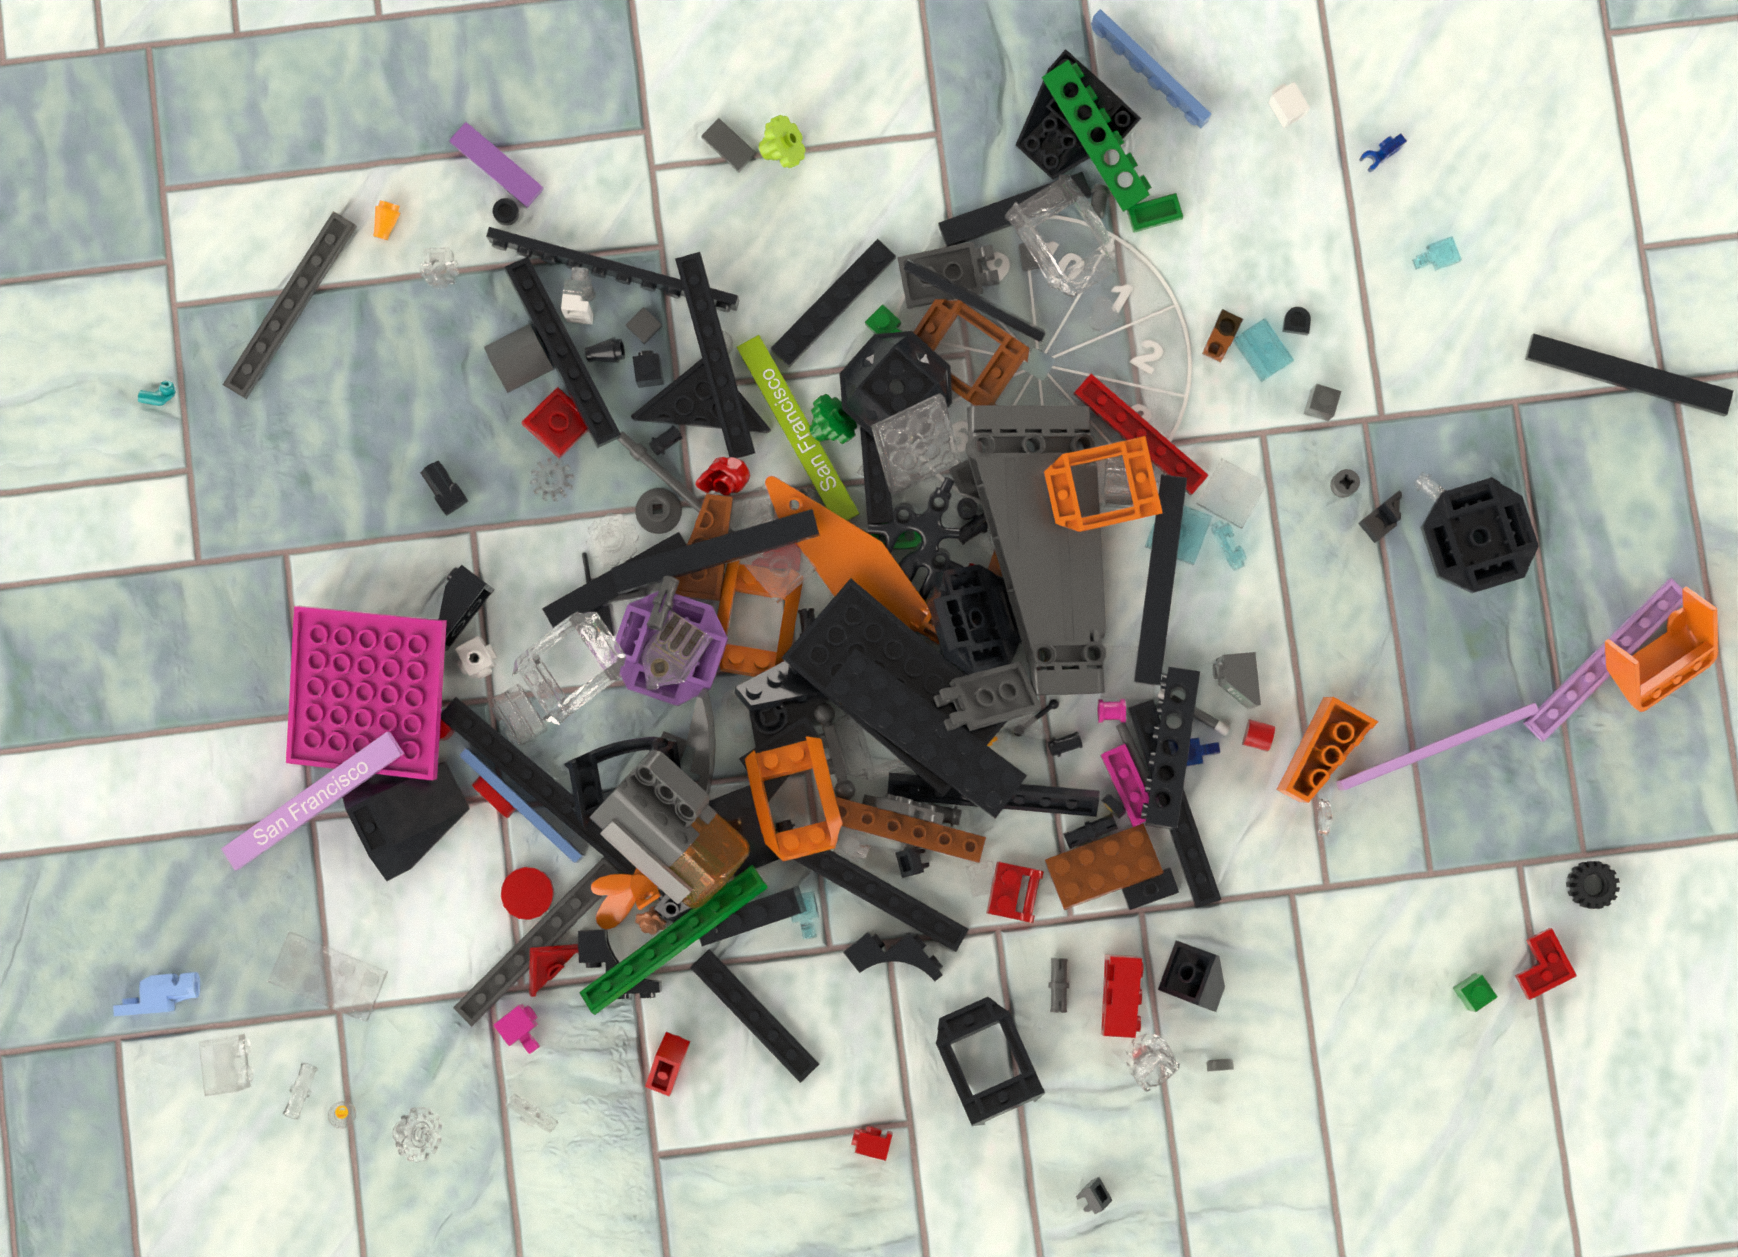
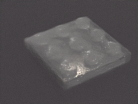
M940 393L871 426L888 489L893 495L961 463L946 400Z

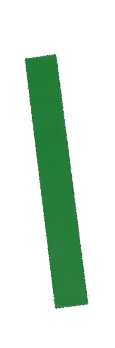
M753 865L581 990L579 993L593 1015L599 1013L731 914L765 891L768 886Z

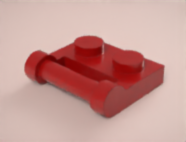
M997 861L986 913L1034 923L1035 915H1033L1039 881L1043 879L1044 871ZM1025 875L1030 877L1023 912L1021 913L1015 910L1022 876Z

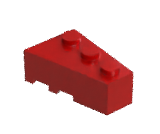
M1105 954L1101 1035L1136 1038V1032H1140L1141 1016H1138V1005L1142 1004L1140 982L1144 971L1143 958Z

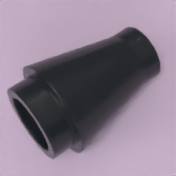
M613 337L586 347V359L588 362L619 363L620 360L625 359L624 343L622 339Z

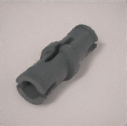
M670 576L663 577L658 595L653 598L652 603L654 606L646 626L653 630L662 631L668 611L673 608L674 603L672 600L679 585V580ZM667 594V596H666V598H665V601H664V604H663V607H662V610H661V612H659V610H660V608H661V605H662V602H663V599H664L665 595Z
M1051 958V982H1049L1048 988H1051L1050 1012H1067V988H1069V983L1067 982L1068 959Z

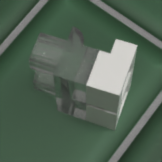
M572 267L571 280L565 279L561 310L567 322L593 325L594 314L588 301H592L596 294L591 283L592 278L588 276L589 270L587 268Z

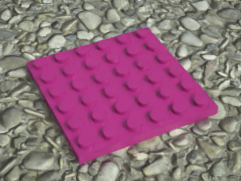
M294 606L286 763L335 769L386 732H391L404 754L376 774L436 780L438 773L447 620Z

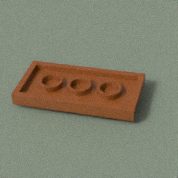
M1144 823L1045 859L1047 869L1064 910L1163 874L1162 867Z

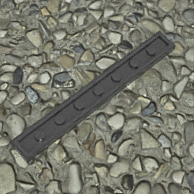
M332 212L222 385L247 400L357 226L336 212Z
M603 857L453 1007L471 1027L529 970L530 948L553 946L603 896L592 892V883L606 875L622 874L608 859Z

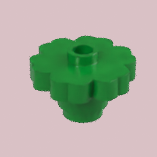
M824 394L813 402L814 408L811 409L813 420L809 430L817 441L823 442L830 439L835 441L837 439L841 444H844L856 436L854 430L857 429V424L842 410L841 401L837 397L831 398L828 394Z

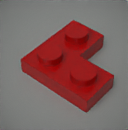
M1548 928L1526 939L1538 964L1515 975L1528 1000L1577 976L1552 928Z

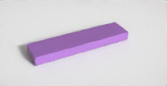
M467 122L449 140L455 148L526 208L544 190L543 186Z

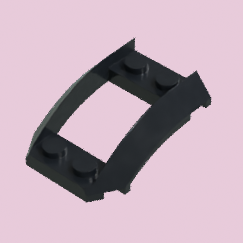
M660 737L629 739L599 747L565 763L564 766L569 769L575 806L572 809L583 828L588 826V822L592 821L589 817L613 792L602 793L597 763L631 752L658 750L681 769L677 741Z
M985 997L939 1018L936 1046L971 1126L986 1125V1121L1028 1102L1034 1101L1035 1103L1045 1094L1009 1010L1004 1009L991 998ZM999 1023L1021 1074L973 1095L951 1044Z

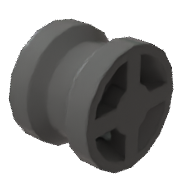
M1350 469L1341 470L1333 476L1330 482L1331 491L1334 495L1341 498L1349 497L1360 486L1359 476Z

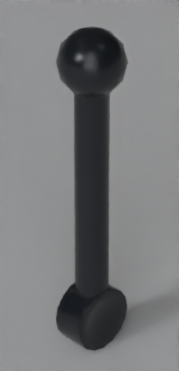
M1056 699L1050 700L1047 707L1025 724L1016 726L1014 734L1018 737L1022 736L1024 730L1051 709H1057L1059 702Z

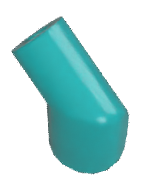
M165 380L161 382L159 389L155 392L140 390L138 402L162 406L175 396L176 388L171 381Z

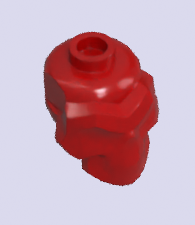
M719 457L700 475L695 484L705 493L713 490L727 496L731 493L740 492L746 486L750 479V471L746 463L741 459Z

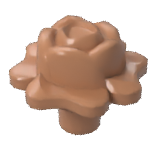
M651 906L648 912L637 914L635 920L640 925L642 932L651 935L656 934L659 930H665L667 921L660 917L658 911L654 909L655 906Z

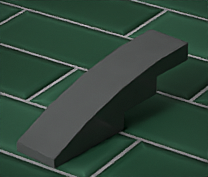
M703 688L696 699L686 745L696 748L690 772L700 775L698 785L709 795L715 767L716 739L714 715L708 689Z

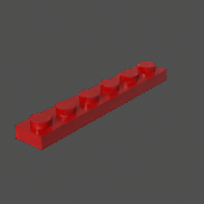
M1090 374L1073 393L1074 396L1086 406H1089L1097 416L1125 440L1145 436L1151 462L1166 475L1187 478L1186 492L1190 496L1209 476L1093 374Z

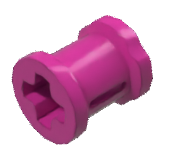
M1098 699V723H1103L1104 720H1120V722H1125V699H1120L1119 702H1104L1103 699Z

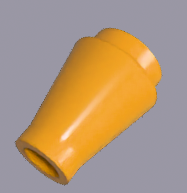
M382 200L379 201L378 206H375L374 237L384 240L389 239V235L401 214L399 213L400 206Z

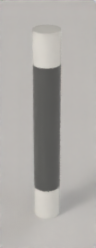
M1160 689L1157 695L1158 698L1164 700L1165 689ZM1170 694L1172 701L1176 703L1184 701L1178 696ZM1195 707V719L1226 736L1230 726Z

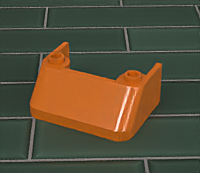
M1687 586L1682 589L1683 607L1669 615L1667 619V632L1632 656L1610 639L1605 641L1606 669L1630 705L1639 712L1648 710L1708 669L1718 656L1717 608Z

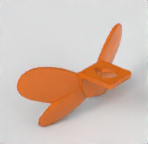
M637 868L634 874L606 875L598 878L591 885V890L594 894L608 895L596 914V922L603 929H611L619 925L631 911L635 902L637 908L641 910L661 896L658 886Z

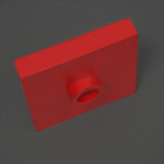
M559 387L548 395L521 423L559 459L588 432L572 399Z

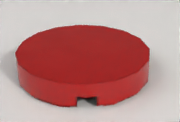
M532 867L514 870L506 877L501 886V900L504 908L509 914L518 919L531 920L541 917L549 910L554 897L551 879L545 872Z

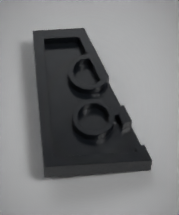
M785 661L736 686L734 692L749 711L780 706L781 702L796 700L797 702L806 701L807 697L819 695L820 698L826 697Z
M805 715L740 757L739 760L747 771L745 758L754 750L756 753L806 741V737H820ZM791 774L764 781L768 802Z

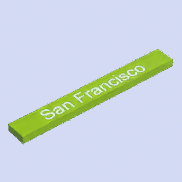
M757 335L737 346L739 354L825 507L847 521L860 515L820 442L811 435L809 430L810 424L761 337Z

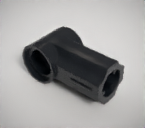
M439 460L427 465L420 472L434 493L435 501L446 516L469 502L457 483L452 481Z

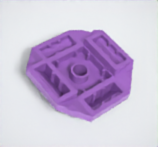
M659 591L627 605L610 655L628 690L680 706L697 697L703 688L708 689V691L712 688L728 638L711 605L678 594L674 595L672 600L674 605L672 610L668 611L662 631L649 628L646 624L654 606L652 603L653 598L658 595ZM667 594L665 595V597H664V599H663V602H662V605H661V608H660L659 612H661V610H662V607H663V604H664V601H665V598H666ZM675 613L682 619L679 620L667 640L662 641L660 635ZM685 621L693 626L678 646L680 649L672 655L683 662L684 666L671 656L666 655L652 643L664 649L665 644L658 643L657 636L661 643L673 641ZM699 629L705 633V636L704 634L701 636L688 656H684L682 651L695 631ZM680 650H681V656H682L683 658H688L690 655H691V657H690L689 659H686V660L682 659V658L680 657V655H679ZM658 658L664 659L669 665L668 672L663 677L654 676L650 670L652 662Z

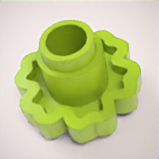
M778 115L771 118L770 122L765 124V136L759 142L760 154L765 160H779L784 168H792L799 165L800 161L805 158V146L801 142L803 137L797 125L791 123L787 116Z

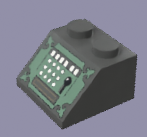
M1256 652L1226 654L1217 658L1212 668L1213 677L1218 679V685L1247 709L1260 706Z

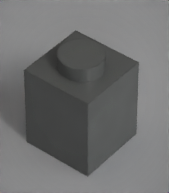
M1316 384L1310 390L1304 414L1329 421L1335 415L1342 391Z

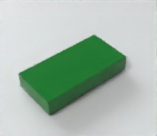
M1177 193L1138 203L1127 210L1133 233L1183 219Z

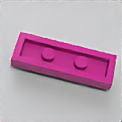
M1123 744L1100 754L1122 805L1126 809V814L1132 827L1145 822L1146 819H1141L1143 803H1149V796L1145 792L1143 782L1126 745Z

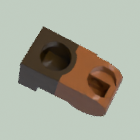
M1222 309L1202 354L1221 363L1235 338L1243 318Z

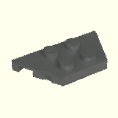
M864 794L862 804L941 825L944 814L935 811L936 806L915 802L900 796L886 794L885 798Z

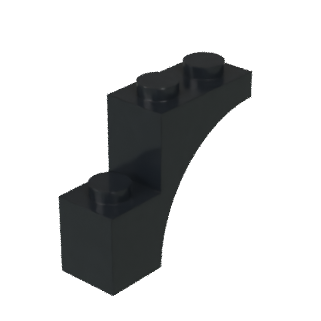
M607 929L578 931L579 963H586V968L602 967V962H605L606 972L620 963L611 948ZM645 978L618 999H629V994L640 993V998H656V993L662 991V981Z
M867 932L843 951L859 973L879 963L902 962L921 969L934 982L943 976L940 972V969L943 968L942 964L934 954L930 958L923 950L926 944L918 934L914 936L910 933L906 934L884 952L882 948L885 944L876 933L871 936Z

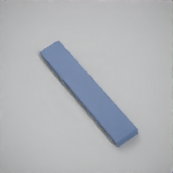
M466 748L460 754V757L570 860L574 863H579L585 855L471 749Z

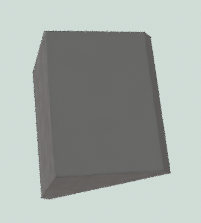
M530 324L484 347L507 393L554 370Z

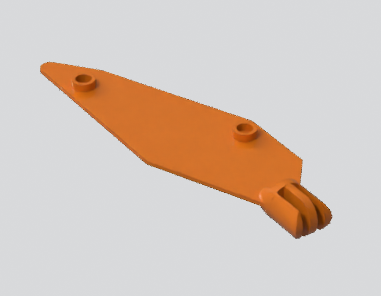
M775 476L766 478L765 485L779 519L813 509L820 536L797 542V545L834 597L851 578L912 631H917L940 645L935 634L936 630L929 606L882 541ZM792 500L799 502L798 509L792 507Z

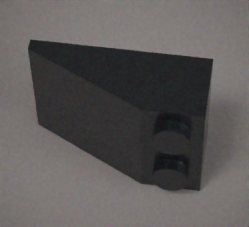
M463 565L459 568L455 567L446 579L448 583L445 585L438 619L447 620L445 651H448L495 590Z
M750 785L710 800L708 805L717 812L712 819V823L719 840L729 844L726 847L720 841L735 877L752 865L757 869L780 859L764 842Z

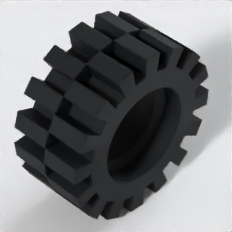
M1600 861L1581 862L1578 864L1579 866H1574L1571 869L1573 872L1567 876L1570 881L1569 883L1566 882V887L1570 888L1568 894L1573 896L1574 899L1572 901L1579 903V906L1588 909H1602L1604 906L1611 905L1610 901L1616 900L1618 897L1615 893L1620 891V887H1617V883H1620L1619 878H1615L1614 875L1617 873L1615 870H1611V866L1608 864H1603ZM1592 874L1598 876L1602 881V889L1596 895H1590L1584 889V880Z

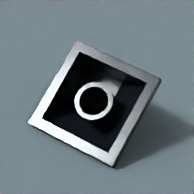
M1176 940L1158 990L1216 1012L1225 989L1220 957Z

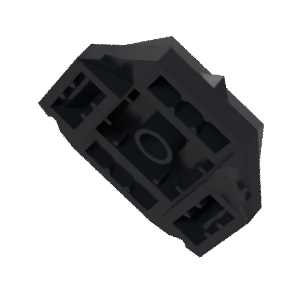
M912 331L874 334L839 373L842 410L881 445L918 443L952 404L951 366ZM892 381H900L903 384L904 390L901 394L891 392L889 385Z
M1493 477L1441 492L1420 527L1436 577L1470 593H1476L1525 578L1539 547L1523 496L1504 486ZM1474 531L1482 534V544L1474 541Z
M980 564L937 573L935 587L927 603L943 657L962 668L966 675L1010 664L1017 652L1019 643L1022 641L1004 579H1000L992 571Z

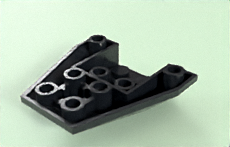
M1065 49L1048 68L1047 73L1069 60L1071 65L1077 63L1084 75L1080 78L1085 88L1089 85L1091 86L1098 98L1094 100L1099 110L1104 108L1111 119L1107 123L1112 132L1117 130L1122 139H1124L1142 118ZM1043 81L1015 146L1054 180L1090 159ZM1074 83L1068 84L1064 89L1065 96L1069 98L1075 97L1079 91L1078 85ZM1085 105L1079 108V119L1088 120L1092 116L1090 106ZM1096 128L1092 131L1091 138L1094 142L1099 143L1105 139L1106 132L1103 128Z
M447 762L438 763L436 780L375 774L342 797L345 810L369 858L386 881H390L411 870L470 810Z

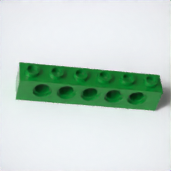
M1069 60L1044 75L1042 79L1120 208L1125 212L1150 196L1148 190L1152 187L1144 174L1139 177L1134 168L1138 166L1131 152L1125 154L1121 145L1125 142L1117 130L1112 132L1107 123L1111 119L1104 108L1100 110L1097 108L1094 100L1098 98L1091 86L1089 85L1085 88L1080 78L1084 75L1077 63L1071 65ZM1070 83L1078 85L1079 88L1078 94L1073 98L1066 97L1064 93L1065 87ZM1085 105L1090 106L1092 116L1088 120L1079 119V108ZM1096 128H1103L1106 132L1105 139L1099 143L1094 142L1091 138L1092 131ZM1110 150H1115L1119 153V161L1114 165H1109L1105 162V154ZM1128 172L1132 175L1133 182L1129 187H1121L1119 185L1118 178L1120 174Z

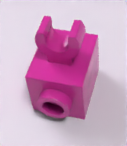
M523 1004L518 1005L493 1025L508 1046L520 1040L529 1054L540 1047L539 1043L529 1033L538 1025L535 1021L538 1017L529 1005L526 1007Z

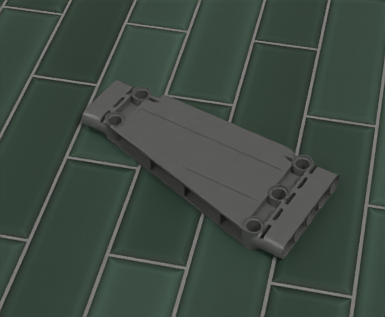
M1003 405L967 407L968 442L966 443L965 450L1023 644L1026 660L1030 665V680L1036 696L1105 693L1103 661L1106 658V648L1102 644V639L1106 633L1101 527L1078 532L1056 524L1044 471L1062 454L1079 451L1076 447L1077 441L1082 443L1083 450L1095 447V441L1091 436L1090 407ZM977 441L983 443L985 447L984 453L977 449ZM1027 441L1033 443L1034 452L1028 450L1026 446ZM1096 462L1072 466L1071 472L1082 518L1100 514ZM1088 648L1094 651L1093 660H1090L1087 655ZM1039 649L1043 650V652L1045 653V659L1043 662H1041L1037 657V652ZM1096 666L1097 669H1087V667ZM1062 667H1071V670H1062ZM1037 668H1047V670L1037 671Z

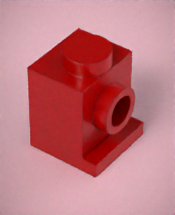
M867 1126L866 1130L855 1129L851 1145L856 1146L855 1153L886 1161L893 1136L892 1131L887 1130L886 1135H882V1130L875 1127Z

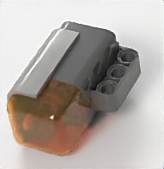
M658 750L650 751L589 817L603 830L600 834L639 871L677 904L682 901L690 908H699L709 901L726 885L747 859L750 852L748 841L708 805L710 802L708 794L665 754Z

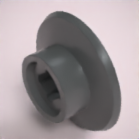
M664 488L650 489L643 493L637 501L635 508L636 519L640 526L650 533H667L674 529L681 519V503L678 497L670 490ZM662 505L663 513L654 515L653 507Z

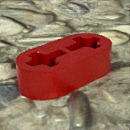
M481 776L473 782V788L503 816L509 818L514 813L516 808Z

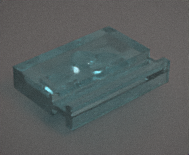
M1266 318L1233 340L1261 382L1294 361Z

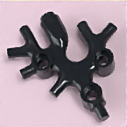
M945 477L941 487H937L930 494L928 509L924 513L916 514L911 504L902 502L895 507L893 520L889 523H868V534L883 535L885 537L884 545L890 553L902 533L914 531L920 535L922 543L919 549L907 554L898 564L911 583L920 567L927 569V576L919 590V594L925 602L930 591L935 587L937 573L963 567V565L950 560V553L946 549L939 548V543L943 539H959L960 528H947L942 524V515L949 507V501L952 496L950 490L955 482L948 477ZM936 498H942L944 503L938 505L934 502V500ZM901 510L908 511L909 515L903 517L900 515L899 512ZM941 555L945 560L938 562L935 558Z

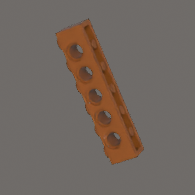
M836 797L843 827L980 863L986 840L984 836Z

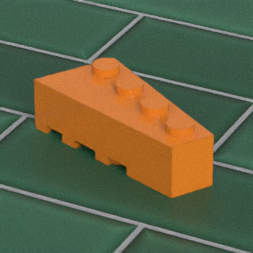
M1323 697L1276 790L1298 802L1309 803L1330 779V775L1338 766L1343 764L1349 753L1362 742L1363 737L1379 721L1335 697Z

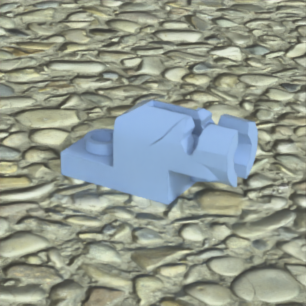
M175 973L151 975L145 978L139 984L140 1003L139 998L122 999V1004L113 1006L114 1016L174 1011L175 1003L199 997V973H182L180 976Z

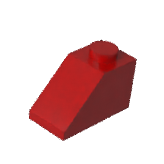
M669 1032L665 1033L655 1055L645 1085L646 1088L670 1097L691 1041Z

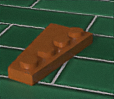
M706 494L687 546L729 534L733 497ZM725 564L677 577L679 585L675 594L684 597L720 601Z

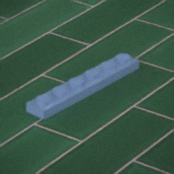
M1100 9L1093 16L1091 25L1093 26L1094 33L1098 37L1105 38L1110 42L1111 48L1119 56L1123 55L1128 59L1129 65L1137 73L1141 72L1147 77V81L1153 89L1160 90L1165 94L1166 100L1174 108L1178 107L1184 112V116L1190 124L1197 125L1201 129L1209 121L1211 113L1107 14Z

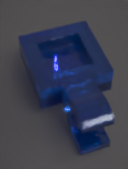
M1401 133L1395 138L1390 135L1378 145L1380 147L1379 151H1365L1359 160L1362 162L1366 158L1372 159L1373 164L1368 168V172H1372L1380 163L1382 164L1402 149L1407 140Z
M1199 737L1190 739L1186 767L1203 764L1202 756L1221 753L1219 742L1200 745ZM1172 742L1175 754L1178 750V747L1175 743Z

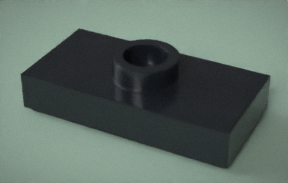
M1170 867L1163 869V874L1121 889L1129 910L1179 893Z

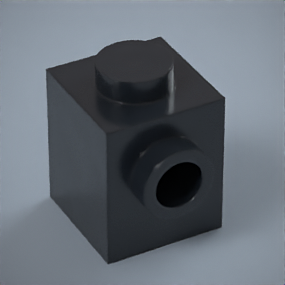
M647 350L639 352L638 356H632L638 388L664 385L661 358L658 353Z

